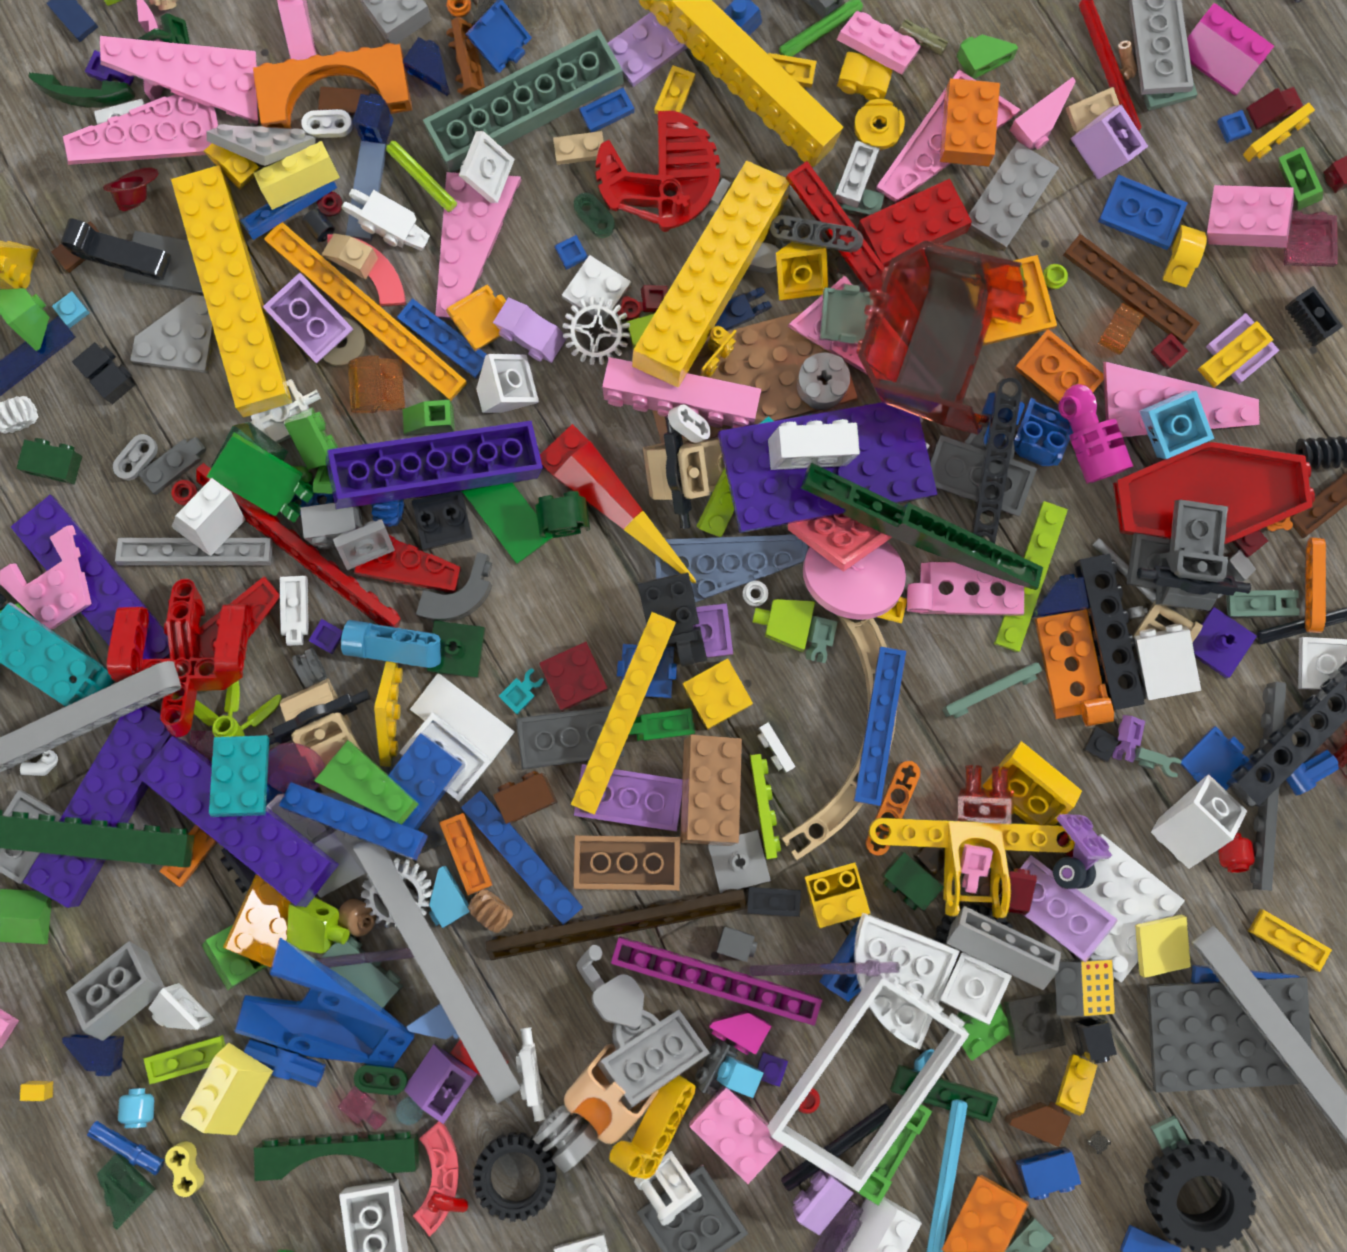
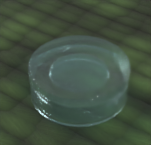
M411 1097L402 1099L396 1108L398 1120L405 1125L417 1123L424 1112Z

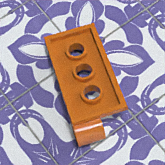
M1087 609L1036 618L1035 624L1055 719L1082 715L1086 726L1113 722L1114 710L1112 702L1107 695L1106 685L1102 684ZM1066 632L1071 635L1072 643L1070 646H1064L1060 643L1059 637L1061 633ZM1072 657L1076 660L1077 668L1075 671L1066 669L1064 664L1066 658ZM1073 682H1077L1082 686L1083 691L1079 697L1072 695L1070 692V685Z

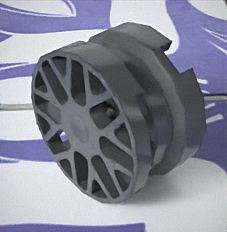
M313 648L305 650V653L302 655L292 656L297 674L306 688L312 686L315 682L327 679L324 667Z

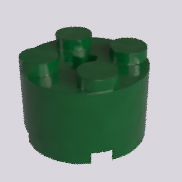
M578 491L566 492L563 494L564 497L554 498L552 495L539 497V503L535 505L540 537L546 538V533H552L553 538L581 534V528L584 527L586 531H589L590 523L586 498L579 496Z

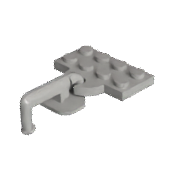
M592 945L578 960L576 966L593 992L592 1003L604 1021L615 1024L612 1038L616 1051L602 1059L597 1065L610 1084L615 1082L625 1091L620 1099L629 1110L701 1061L709 1054V1051L680 1010H677L662 1021H659L653 1014L643 1010L644 993L636 981L629 975H619L605 984L591 964L602 957V950L599 946Z

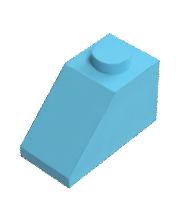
M447 865L438 869L429 904L432 910L429 912L431 919L436 925L440 924L444 928L470 912L468 909L469 903Z

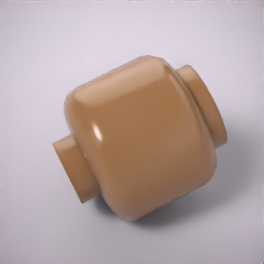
M349 899L339 908V926L349 929L350 934L354 936H364L373 929L376 923V914L374 916L370 915L373 909L372 907L366 908L365 902L358 899Z

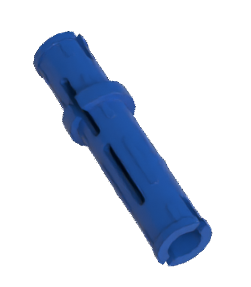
M96 1121L88 1131L87 1136L122 1155L129 1160L131 1165H138L154 1176L159 1173L164 1165L165 1160L146 1150L145 1145H138L99 1121Z

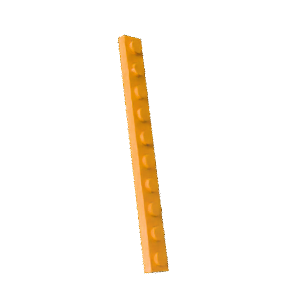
M283 222L275 226L264 238L267 244L450 400V402L467 384L464 378Z

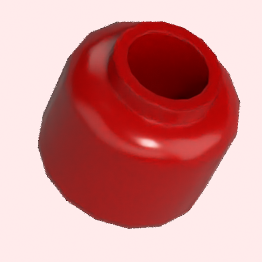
M1236 833L1231 842L1218 849L1219 863L1229 873L1246 872L1255 862L1252 841L1242 837L1241 833Z

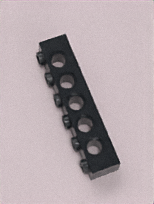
M1110 554L1080 559L1074 563L1084 610L1087 609L1102 684L1106 685L1107 695L1112 702L1113 710L1144 705L1146 691L1144 685L1140 684L1138 677L1140 665L1138 660L1134 659L1132 651L1134 649V639L1128 633L1126 624L1129 623L1127 611L1122 608L1121 599L1123 598V592L1120 584L1116 582V562L1113 559L1111 560ZM1096 577H1101L1104 580V589L1096 586ZM1102 601L1110 605L1111 611L1109 614L1101 610ZM1108 626L1116 630L1115 639L1107 635L1106 630ZM1114 651L1119 652L1122 656L1120 664L1115 663L1112 658ZM1120 676L1125 677L1128 681L1126 689H1122L1118 684Z

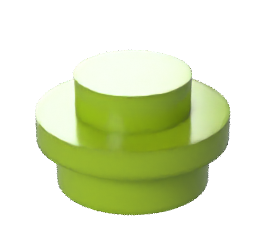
M1051 264L1043 272L1046 286L1051 289H1059L1067 282L1068 273L1062 265Z

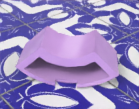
M509 297L493 321V324L500 329V336L508 341L514 340L529 350L528 354L537 361L545 359L552 363L567 339L563 338V332L556 325L540 317L527 305Z

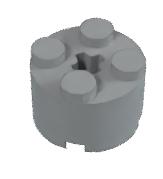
M818 353L807 358L801 366L797 379V392L799 397L813 409H831L844 398L850 384V372L843 358L831 353ZM824 378L825 381H828L827 385H823L819 379Z

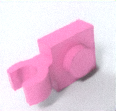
M964 845L960 867L961 873H966L962 881V887L965 888V892L976 893L979 876H988L993 854L990 848Z

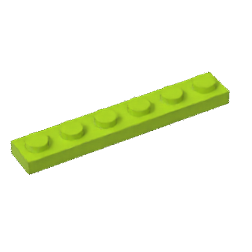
M1045 501L1042 502L1023 558L1043 567L1039 588L1033 590L1024 587V615H1003L994 641L995 645L1017 653L1020 652L1068 509Z

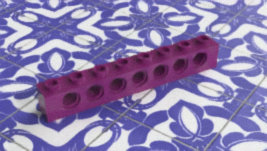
M622 936L618 938L611 964L813 1026L816 1024L822 999L816 995Z

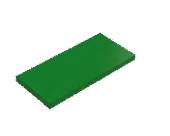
M513 483L462 490L516 564H519L553 538L551 533H546V538L540 537L537 515Z

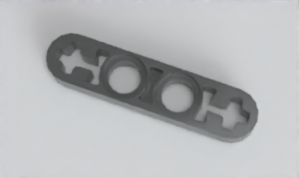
M784 215L775 217L770 226L773 236L787 242L844 252H856L863 244L862 234L849 226ZM787 225L793 229L792 232L788 230H782L781 232L779 228L780 226ZM809 225L810 234L806 238H801V229ZM831 229L833 231L832 239L828 242H823V233ZM840 235L847 238L853 236L855 237L854 242L851 241L848 244L840 240Z

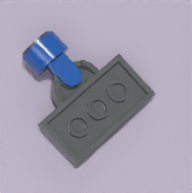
M995 391L988 393L981 413L990 420ZM1020 400L1016 426H1018L1025 407L1022 400ZM1002 408L998 412V419L1001 422H1007L1011 417V412L1008 408ZM990 421L988 426L978 428L968 435L964 443L943 435L939 436L930 461L937 489L976 502ZM997 434L993 439V444L996 448L1003 447L1007 442L1004 434ZM1013 444L1001 511L1019 517L1037 468L1013 460L1015 451ZM994 459L989 464L991 473H998L1002 469V462L999 459ZM995 485L987 486L984 491L986 498H994L998 493L997 486Z

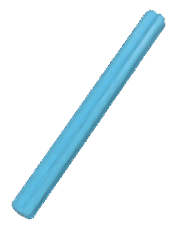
M953 1100L951 1103L926 1252H943L942 1248L945 1242L967 1111V1103L962 1100Z

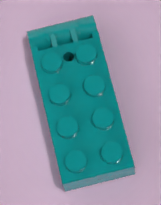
M8 603L0 613V663L65 707L101 691L115 682L105 666L13 603ZM75 676L77 681H71L70 677Z

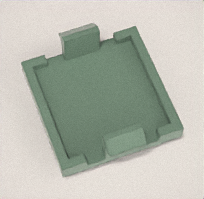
M844 284L842 290L825 287L823 289L820 340L871 344L875 293L860 292L859 285Z

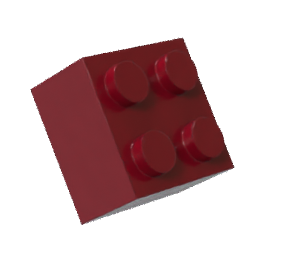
M583 642L539 663L562 712L609 691L587 642Z

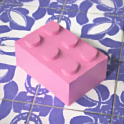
M1214 185L1207 229L1208 244L1287 248L1294 202V188Z
M724 1085L689 1121L690 1128L747 1184L753 1180L784 1146L771 1137L767 1127L768 1123L734 1090L726 1088Z

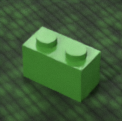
M1304 146L1279 157V169L1288 188H1294V203L1297 210L1299 211L1322 201L1323 189Z

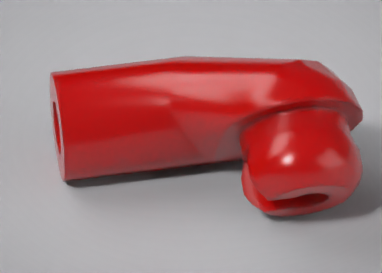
M435 1193L431 1196L427 1206L434 1213L440 1210L463 1213L468 1209V1202L463 1198H454L442 1193Z

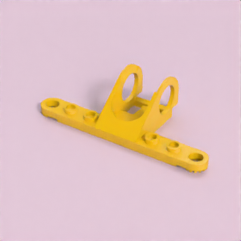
M878 818L871 822L868 830L872 841L880 845L945 848L943 900L946 901L945 914L948 916H957L960 912L959 901L992 902V916L996 918L1006 917L1010 904V878L1005 850L1065 853L1071 851L1075 846V842L1070 836L1066 845H1058L1057 835L1060 832H1067L1063 826ZM880 824H886L889 828V835L884 839H879L876 836L875 831ZM965 844L990 848L993 851L989 867L991 868L990 896L960 895V863ZM953 876L955 881V895H952ZM1000 877L1002 880L1003 888L1001 905L999 903L998 896Z

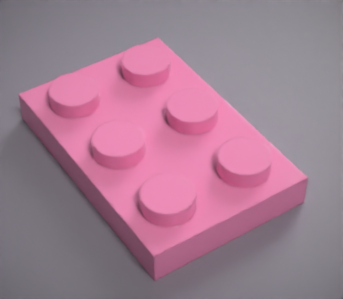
M856 11L837 38L838 41L901 75L915 58L921 47L913 38L904 36L894 31L891 26L881 24L872 19L869 14Z

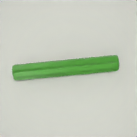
M860 0L848 1L780 46L779 54L790 57L794 56L850 19L856 11H862V2Z

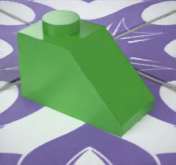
M982 34L976 38L969 37L960 44L956 57L966 74L976 79L1013 60L1018 47L1014 43Z

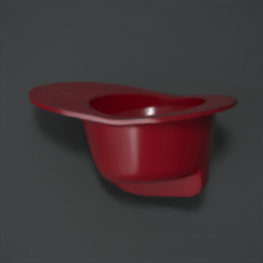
M155 168L137 169L113 182L105 184L103 190L110 192L118 209L125 212L138 207L146 201L147 184L153 181L159 173Z

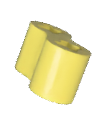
M188 1141L180 1142L172 1147L165 1157L167 1166L174 1174L173 1189L181 1197L192 1195L204 1183V1174L196 1165L197 1150ZM177 1154H184L185 1159L178 1158ZM185 1179L192 1180L193 1184H186Z

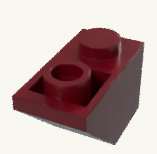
M1016 868L1014 872H1009L1010 904L1008 913L1027 915L1030 912L1037 875H1031L1029 870Z

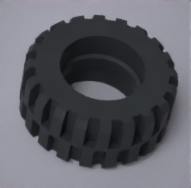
M1191 1139L1190 1145H1186L1183 1140L1175 1142L1177 1148L1174 1150L1167 1146L1162 1150L1164 1155L1161 1158L1156 1156L1153 1159L1152 1164L1154 1168L1153 1170L1148 1169L1145 1176L1149 1183L1144 1184L1147 1207L1164 1235L1169 1240H1174L1176 1245L1182 1248L1189 1246L1191 1251L1201 1252L1202 1248H1205L1207 1252H1216V1247L1222 1246L1224 1249L1230 1247V1241L1234 1238L1239 1241L1244 1236L1241 1231L1244 1228L1249 1229L1252 1224L1249 1216H1254L1256 1212V1205L1253 1203L1256 1200V1193L1251 1186L1252 1181L1244 1168L1228 1150L1223 1147L1218 1148L1214 1142L1208 1140L1203 1144L1200 1139ZM1212 1176L1221 1181V1196L1210 1210L1201 1214H1187L1177 1208L1178 1193L1182 1186L1192 1178Z

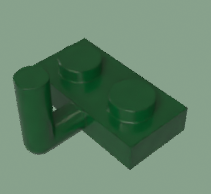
M169 13L160 17L163 30L154 28L136 39L147 41L158 39L167 43L190 45L186 20Z

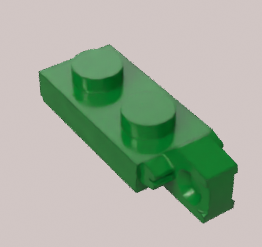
M692 708L640 715V717L635 718V724L632 725L628 736L637 735V741H648L695 734Z

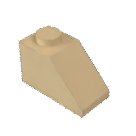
M333 234L321 254L328 260L364 279L367 278L378 259L372 247L351 236Z

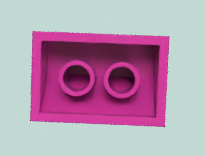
M1213 3L1187 38L1190 63L1235 96L1274 47L1270 42L1215 3Z

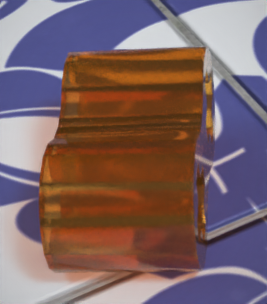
M1122 302L1101 335L1098 344L1120 356L1142 321L1144 314Z

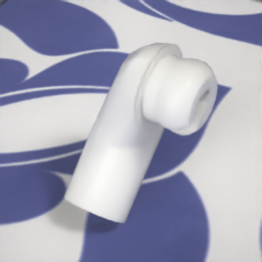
M48 750L42 753L43 756L36 763L22 762L20 766L21 775H47L57 765V754L52 750Z

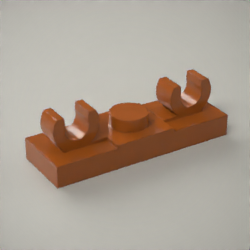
M456 17L451 20L452 28L446 31V35L455 38L448 45L456 50V61L461 69V74L455 77V81L464 84L457 92L466 96L485 88L478 49L465 35L473 27V24Z

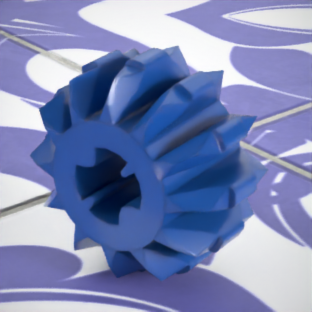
M404 499L372 504L373 520L378 521L382 519L385 526H397L402 520L403 507L405 505Z

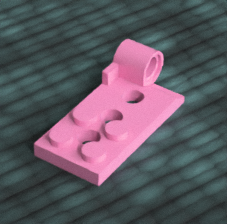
M955 562L921 563L920 583L907 585V611L920 614L1023 616L1024 586L1005 581ZM943 582H949L953 585L954 590L951 594L944 595L940 593L939 585ZM967 583H976L979 586V592L976 595H968L964 590ZM994 583H1001L1005 587V593L996 596L992 594L990 587Z

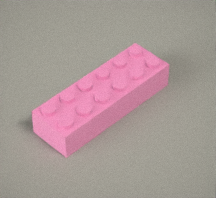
M611 357L608 359L602 386L604 400H607L613 406L621 407L623 404L633 406V409L637 411L647 412L650 409L658 411L659 415L666 416L672 408L686 405L708 421V425L713 427L727 425L731 426L732 429L754 425L761 393L760 388L688 373L678 388L632 367L631 361Z

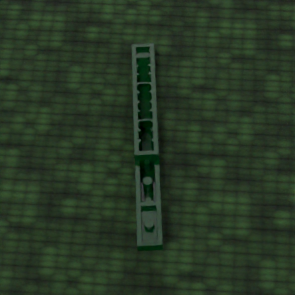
M814 463L807 467L801 488L844 508V516L960 565L1033 590L1039 588L1043 571L1042 566L909 502L903 507Z

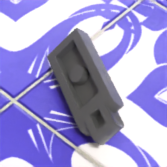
M197 437L192 438L190 441L183 439L143 469L138 475L152 493L157 495L201 461L199 456L206 451V448Z

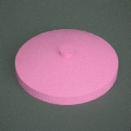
M888 542L879 546L844 572L811 547H809L803 563L804 581L813 598L828 611L849 619L863 620L883 615L895 606L905 586L906 573L904 564L897 551Z

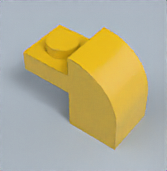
M1181 225L1171 247L1172 256L1162 276L1164 281L1187 288L1195 268H1198L1204 253L1207 240L1205 232Z

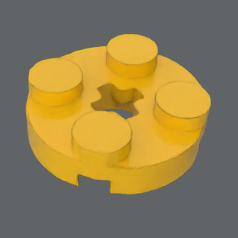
M873 99L865 103V106L857 112L854 122V130L859 142L880 148L879 150L895 146L904 129L905 122L901 110L899 109L898 111L893 106L894 103L886 99ZM879 119L882 124H886V127L877 129L873 124Z

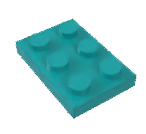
M268 736L214 737L209 815L211 817L266 815L269 757Z

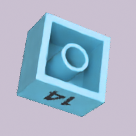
M1184 391L1139 411L1157 458L1168 459L1214 439L1197 391Z

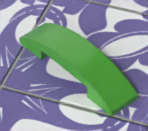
M921 1104L862 1186L858 1192L859 1194L879 1206L892 1183L890 1180L915 1136L919 1135L932 1113L931 1110Z

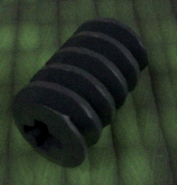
M1319 437L1316 440L1314 438L1306 440L1300 438L1297 440L1296 454L1304 455L1306 462H1309L1314 470L1319 469L1320 465L1324 469H1328L1331 464L1335 469H1338L1340 464L1347 468V437H1328L1326 439Z

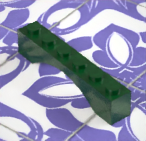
M410 1130L396 1131L395 1135L384 1136V1132L368 1133V1137H358L357 1133L343 1134L342 1138L331 1139V1135H319L315 1137V1140H305L304 1136L289 1138L287 1142H278V1138L263 1139L262 1143L254 1148L255 1181L282 1180L290 1171L304 1162L334 1154L351 1155L366 1159L388 1173L416 1172L419 1167L418 1134H411Z

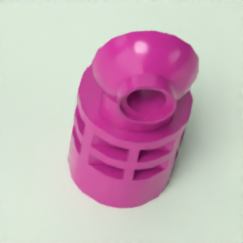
M1081 384L1072 385L1068 388L1060 400L1058 408L1061 416L1070 422L1073 434L1069 437L1086 484L1131 469L1133 464L1116 419L1099 423L1096 415V397L1092 390Z

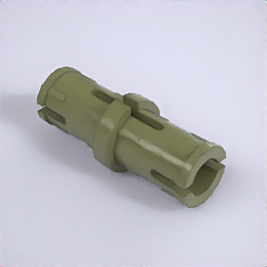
M906 18L898 33L913 38L921 47L928 48L939 56H942L949 42L930 32L929 28L925 27L924 29Z

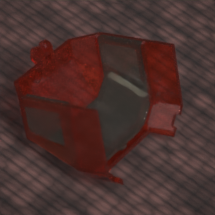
M923 241L892 258L889 267H885L883 271L881 291L871 290L870 299L873 300V305L867 304L865 306L864 312L868 315L865 323L866 333L864 339L859 340L856 353L882 403L889 404L943 426L979 435L982 430L980 423H987L989 417L974 413L972 406L964 405L963 401L992 318L1019 325L1022 324L1023 315L1018 314L1020 304H1025L1027 297L1021 262Z

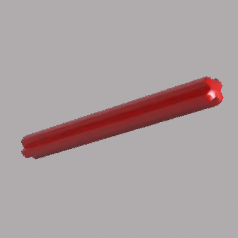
M1081 0L1079 8L1110 88H1114L1119 104L1123 106L1137 130L1140 131L1142 126L1094 1Z

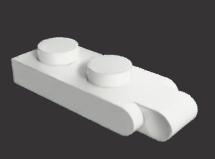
M306 576L280 577L281 635L286 636L287 646L303 645L304 635H308L309 632L308 577Z

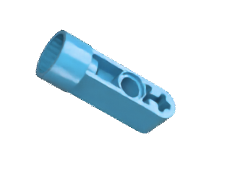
M348 620L343 629L341 638L343 655L426 668L435 667L441 663L440 637L436 634L355 620Z

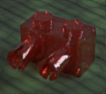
M973 765L965 766L966 788H961L958 795V821L994 824L1012 823L1014 817V791L1008 790V767L1002 766L1001 777L999 776L1000 766L992 767V789L984 790L981 788L982 766L976 765L974 775Z

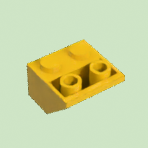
M855 862L805 877L817 927L823 928L860 917L862 913L870 914Z

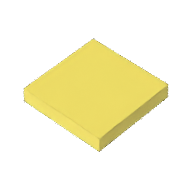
M1177 915L1135 925L1140 976L1146 978L1191 967L1186 916Z

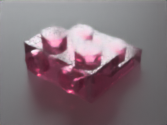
M1292 211L1287 248H1284V265L1336 266L1338 264L1337 215H1328L1326 212L1303 214L1301 211Z

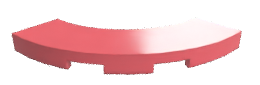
M327 234L328 243L333 234ZM359 240L372 247L378 257L368 276L377 288L380 305H406L402 283L392 264L376 248Z
M440 1121L419 1138L429 1156L432 1179L426 1199L413 1214V1217L429 1237L444 1221L448 1211L431 1212L427 1206L428 1201L435 1193H442L455 1198L459 1180V1163L456 1148L448 1129Z

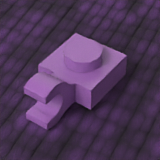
M1123 715L1122 722L1118 728V740L1122 742L1113 752L1114 759L1122 760V755L1126 752L1125 760L1134 762L1136 756L1135 748L1140 746L1142 740L1144 720Z

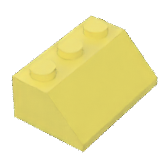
M322 141L253 173L272 210L340 178Z
M228 1043L215 1055L181 1119L202 1133L237 1135L273 1070Z

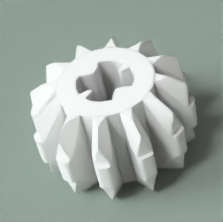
M16 396L0 402V431L2 433L21 431L34 424L38 418L35 405L26 396Z

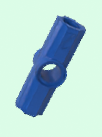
M250 1038L244 1050L246 1054L273 1070L271 1075L288 1080L292 1078L317 1087L325 1071L326 1064L254 1038Z

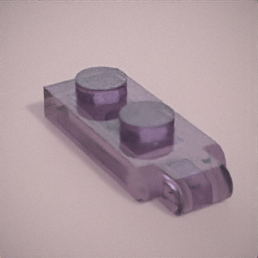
M848 1200L827 1225L812 1252H847L862 1225V1221L859 1219L863 1213V1208L852 1200Z

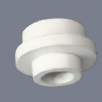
M751 581L743 589V598L751 606H760L768 598V589L760 581ZM758 590L760 597L753 598L750 594L751 591Z

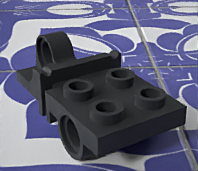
M689 572L638 583L646 625L652 612L676 622L667 645L677 643L681 666L684 667L707 661L701 627H693V625L699 624V618Z

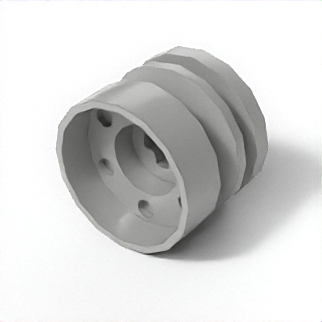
M565 1105L556 1108L542 1122L538 1132L533 1137L537 1144L546 1137L549 1138L542 1147L544 1152L554 1146L558 1148L552 1157V1161L563 1173L575 1166L599 1141L594 1127L589 1122L581 1126L578 1122L582 1116L576 1113L572 1116Z

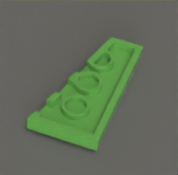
M348 740L314 780L401 825L419 804L355 744Z

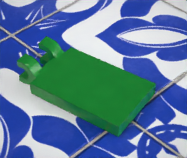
M235 432L206 476L274 516L281 511L286 518L294 523L300 515V508H302L300 505L291 502L294 495L297 494L299 498L308 503L314 494L313 486L300 480L303 475L301 471Z

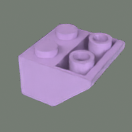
M1122 105L1108 108L1070 138L1097 179L1126 164L1148 147Z
M824 1170L816 1172L810 1180L811 1186L806 1192L800 1191L793 1201L795 1204L793 1210L796 1220L818 1235L822 1233L853 1194L850 1186Z

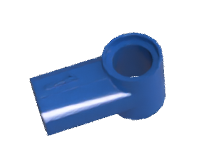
M1324 750L1303 762L1286 781L1296 796L1314 788L1317 785L1316 782L1339 769L1338 761L1328 750Z

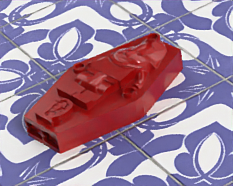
M1217 442L1203 443L1125 476L1113 483L1119 531L1121 534L1127 535L1139 533L1171 539L1174 502L1180 499L1228 507L1225 545L1313 507L1312 503L1315 501V493L1309 484L1311 466L1309 462H1306L1304 455Z

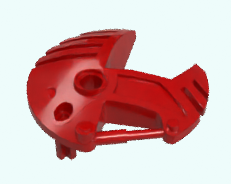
M658 111V175L628 172L610 140L602 142L596 158V168L600 167V170L596 171L597 182L602 181L598 188L605 203L612 211L620 209L640 216L641 219L658 224L659 229L663 232H668L672 228L682 226L695 219L710 204L720 178V168H716V165H720L719 155H714L717 148L714 142L708 141L710 139L708 132L705 129L697 128L696 126H699V123L683 113L677 111ZM668 190L675 191L677 194L672 197H668L664 193ZM628 205L658 208L659 215Z

